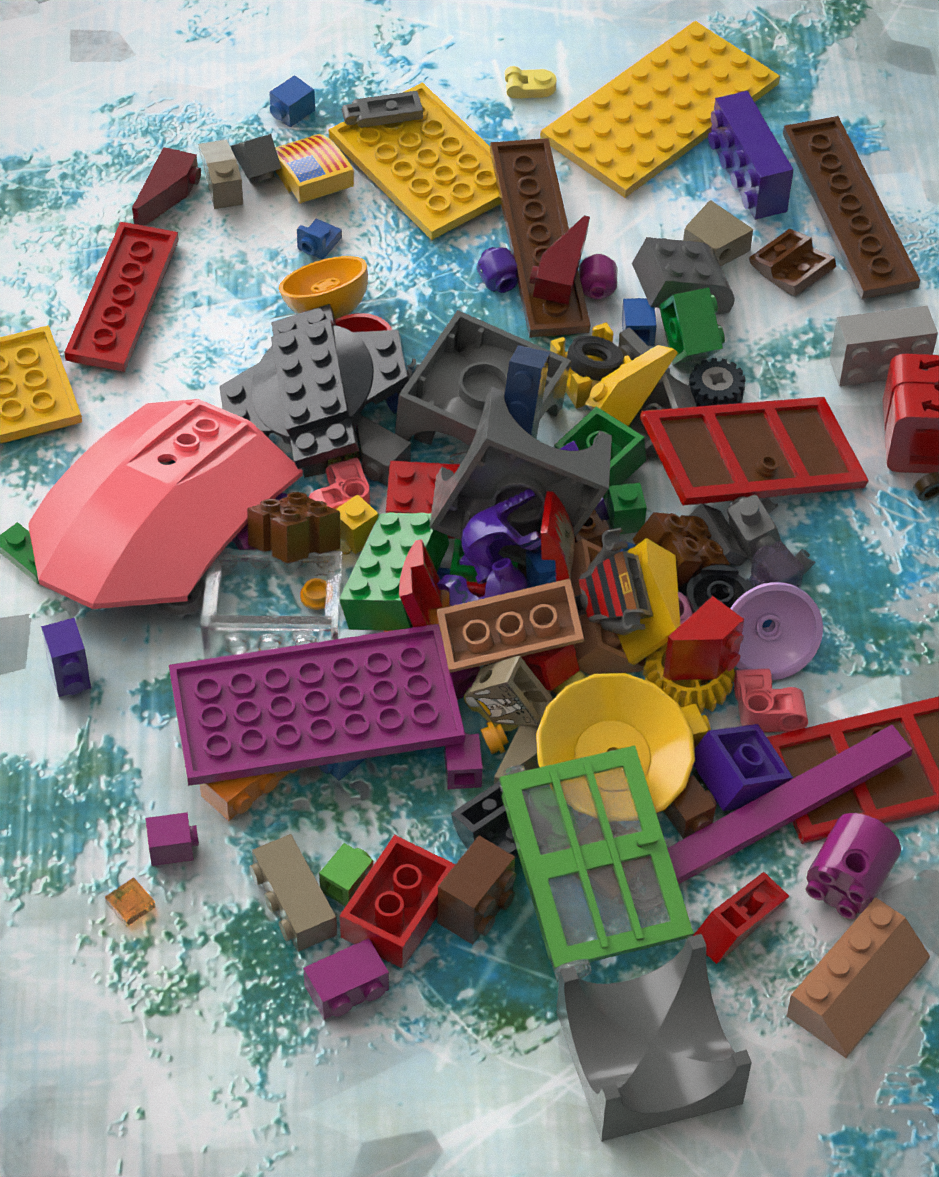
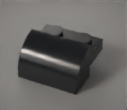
M498 781L451 813L452 821L458 836L467 850L477 837L481 836L515 856L516 859L519 857L503 803V790L500 781ZM522 791L538 844L552 834V826L529 805L528 795Z

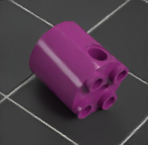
M858 813L842 815L838 818L807 872L806 879L808 885L805 888L806 893L813 899L823 900L828 905L836 908L842 917L854 919L879 894L900 856L902 848L899 839L891 829L878 819Z

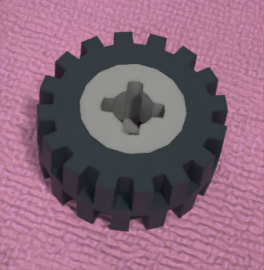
M711 358V362L705 359L701 361V365L697 363L694 366V370H691L688 385L696 406L742 403L745 390V375H743L742 369H736L737 364L734 362L728 364L727 359L723 358L721 361H717V358Z

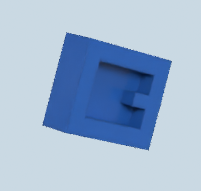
M317 218L309 227L300 225L297 228V248L308 255H313L322 260L342 238V229Z

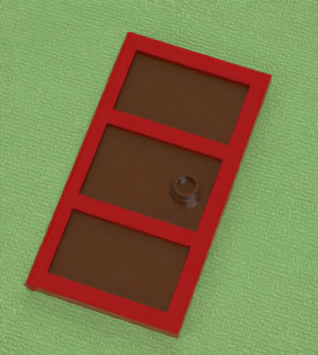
M825 397L642 411L640 415L641 421L682 506L734 501L739 497H750L752 495H757L758 498L859 489L865 488L869 482Z
M939 696L767 737L793 776L792 779L890 725L895 727L912 748V756L792 821L801 844L827 838L838 818L848 813L867 815L887 824L939 811Z

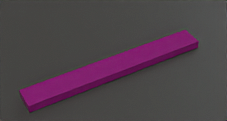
M890 725L668 847L678 885L912 756V748L895 727Z

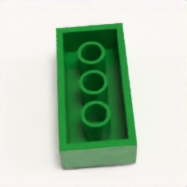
M389 512L379 514L339 598L349 630L394 631L413 628L399 597L400 576L405 559L414 542L422 539L437 572L450 544L446 534L430 528L431 513Z

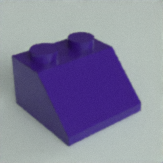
M758 724L710 730L694 749V767L723 811L739 809L793 778Z

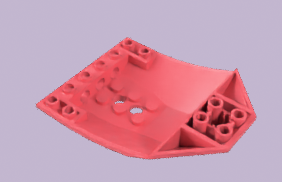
M200 399L147 403L93 444L50 489L30 519L28 528L39 584L91 609L188 601V595L207 569L248 523L247 508L260 505V502L266 499H275L303 476V470L298 469L295 463L247 419ZM171 460L175 461V463L171 465H163L159 463L169 462Z

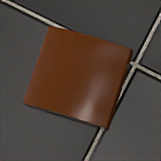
M788 229L749 257L750 264L777 287L795 297L836 267L834 256L813 248L811 237L793 229Z

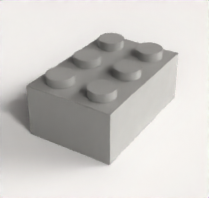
M928 306L837 317L830 361L838 385H858L861 383L886 381L892 358L899 354L933 355L938 332Z

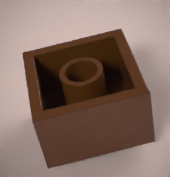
M478 836L438 886L437 923L472 945L480 935H487L494 925L497 913L501 909L506 910L515 897V891H513L516 873L514 872L515 856Z

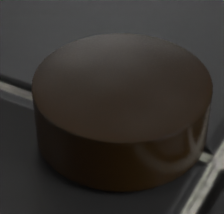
M939 472L927 474L914 484L913 491L919 500L928 501L939 495Z

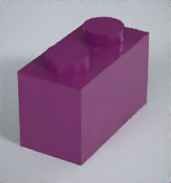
M369 938L303 968L304 986L323 1020L332 1016H342L349 1012L353 1006L366 1000H377L389 990V972Z

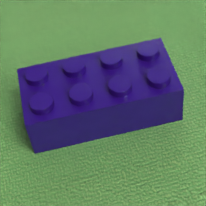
M748 91L715 98L714 111L711 112L712 129L708 134L709 145L712 150H716L721 167L729 173L733 188L738 189L742 196L744 208L749 209L754 220L787 212L794 169Z

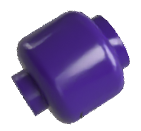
M491 247L482 253L476 268L486 288L493 292L498 291L499 293L512 290L518 284L517 264L511 251L507 248Z

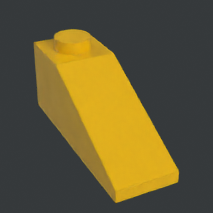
M660 345L655 346L602 378L592 388L590 397L585 405L591 410L597 406L629 426L678 352L672 348Z

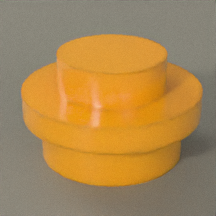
M313 578L308 580L302 587L300 599L307 608L321 610L328 607L333 601V590L325 580Z
M492 721L487 722V727L480 729L491 754L498 751L501 754L504 753L503 745L509 742L501 724L494 727Z

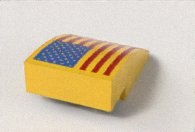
M322 134L275 147L282 167L275 171L288 193L293 192L299 204L354 186V169L340 149Z

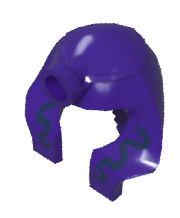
M527 489L514 497H510L508 500H504L479 512L470 519L463 529L462 548L467 559L474 565L478 574L475 577L478 584L487 582L488 576L492 571V565L498 560V553L503 546L518 545L533 553L541 549V535L539 532L535 531L523 537L507 520L510 513L535 497L532 490Z
M498 554V560L493 563L492 571L488 576L484 596L479 598L473 595L468 590L466 579L457 575H445L437 585L439 590H447L449 592L450 606L527 589V580L524 574L513 566L509 558H503ZM466 555L459 560L460 565L474 566L467 559Z

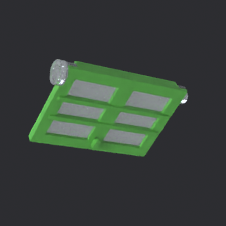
M635 745L525 771L523 765L512 766L504 771L505 776L499 777L503 803L548 958L551 960L557 982H559L560 969L575 966L578 977L584 978L592 973L590 962L693 936V929Z

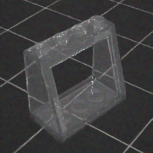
M225 548L207 570L201 615L204 659L340 639L342 607L339 598L343 589V551H330L320 555L313 552L309 554V558L287 564L273 557L271 550L262 552L258 549L233 550ZM221 575L327 576L325 616L216 615Z

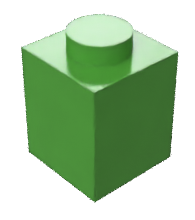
M343 843L319 872L322 892L346 907L373 867V859L360 848L354 849Z

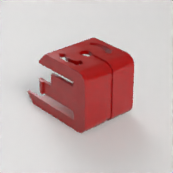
M906 353L895 356L890 362L883 395L886 463L887 467L894 472L926 474L939 472V355Z

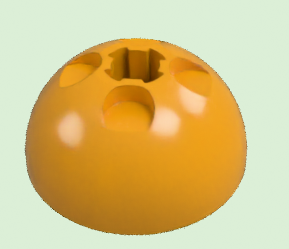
M339 256L319 260L305 265L286 276L279 285V292L287 306L296 314L330 304L334 311V317L337 319L353 312L362 301L368 285L367 263L362 258L354 256Z

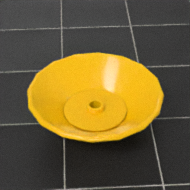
M626 673L593 674L567 685L546 706L536 732L539 767L635 745L656 813L665 810L686 788L695 762L693 730L679 704L656 684ZM623 767L594 774L609 823L638 822V815ZM586 776L561 781L567 805L577 813L599 820ZM549 784L551 791L554 793L552 784Z

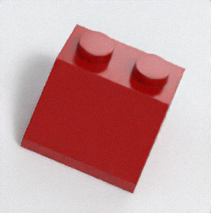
M712 596L668 636L663 677L667 680L717 679L726 670L729 672L734 669L741 657L739 650L744 638L742 634L744 618Z

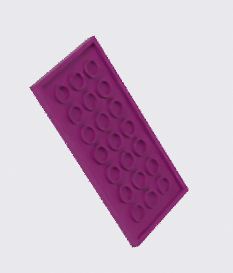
M439 624L169 665L188 786L465 743L464 727L451 673L448 669Z

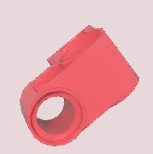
M357 457L329 465L326 468L329 486L317 489L309 495V498L327 503V506L334 509L357 494L370 505L369 484Z
M770 669L735 670L734 692L735 698L738 701L740 723L742 726L758 724L763 732H790L807 727L808 717L804 693L801 689L796 687L772 689Z

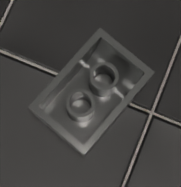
M646 237L632 262V266L650 307L659 308L661 303L674 294L709 287L711 295H714L716 298L718 312L729 313L735 301L734 294L714 250L708 244Z

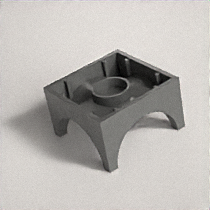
M457 310L399 394L395 434L409 442L412 435L416 433L435 431L453 436L471 446L482 417L487 393L491 387H495L505 393L509 361L517 346L520 345L547 352L551 351ZM554 352L550 353L540 419L545 412L558 416L563 408L571 360Z
M491 387L486 395L478 429L461 465L455 474L453 471L441 467L436 475L430 528L462 541L463 529L474 515L530 489L534 492L535 497L508 515L507 520L510 525L523 537L535 531L541 535L546 491H553L569 515L575 538L609 489L612 436L599 431L593 445L580 451L561 450L546 445L528 434L513 419L505 403L504 391ZM518 545L503 546L498 554L502 557L509 558L526 566V549Z
M702 934L688 937L682 950L662 967L641 977L611 984L590 983L578 977L575 966L560 969L556 1013L601 1141L742 1105L744 1102L752 1062L747 1049L734 1052L722 1030L709 986L706 966L707 946Z

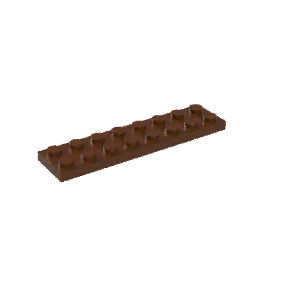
M839 116L785 125L783 136L861 299L919 289L920 278Z
M549 138L491 142L490 154L510 249L517 264V282L529 338L589 333L591 324L579 271H577L569 305L533 297L535 284L529 283L533 265L539 266L542 254L569 230Z

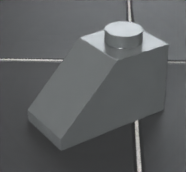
M271 134L230 146L247 178L256 176L258 181L274 177L273 171L282 168Z
M362 416L363 418L356 425V436L363 472L369 479L378 481L388 487L390 461L411 462V443Z

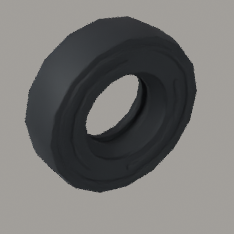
M581 336L574 339L569 346L567 359L571 360L570 368L578 375L589 377L591 380L601 381L602 378L620 368L623 364V353L618 346L609 340L596 336ZM585 355L596 356L603 359L604 361H596L588 358Z

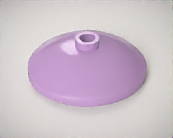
M780 582L758 585L741 595L730 608L744 618L742 632L744 638L739 650L741 657L736 665L739 670L770 669L772 680L782 679L804 668L815 656L820 646L823 635V621L820 610L806 592L794 585ZM772 620L769 627H762L764 621Z

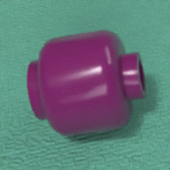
M593 254L582 260L579 265V275L584 295L593 299H603L612 295L617 289L618 267L615 261L603 254Z

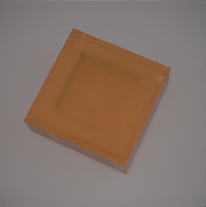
M134 877L105 896L106 904L126 927L156 908L155 901Z

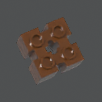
M292 492L286 498L279 500L266 499L261 501L260 505L247 508L248 545L262 552L271 550L273 557L287 564L309 558V554L313 552L320 555L341 549L340 511L327 506V503L323 501H316L307 497L305 493Z
M653 512L632 539L635 545H638L647 538L676 556L678 589H681L684 584L688 585L691 577L693 576L694 578L701 573V569L707 566L730 565L723 554L722 547L716 541L709 540L712 535L708 530V526L698 516L681 515L679 517L673 513Z

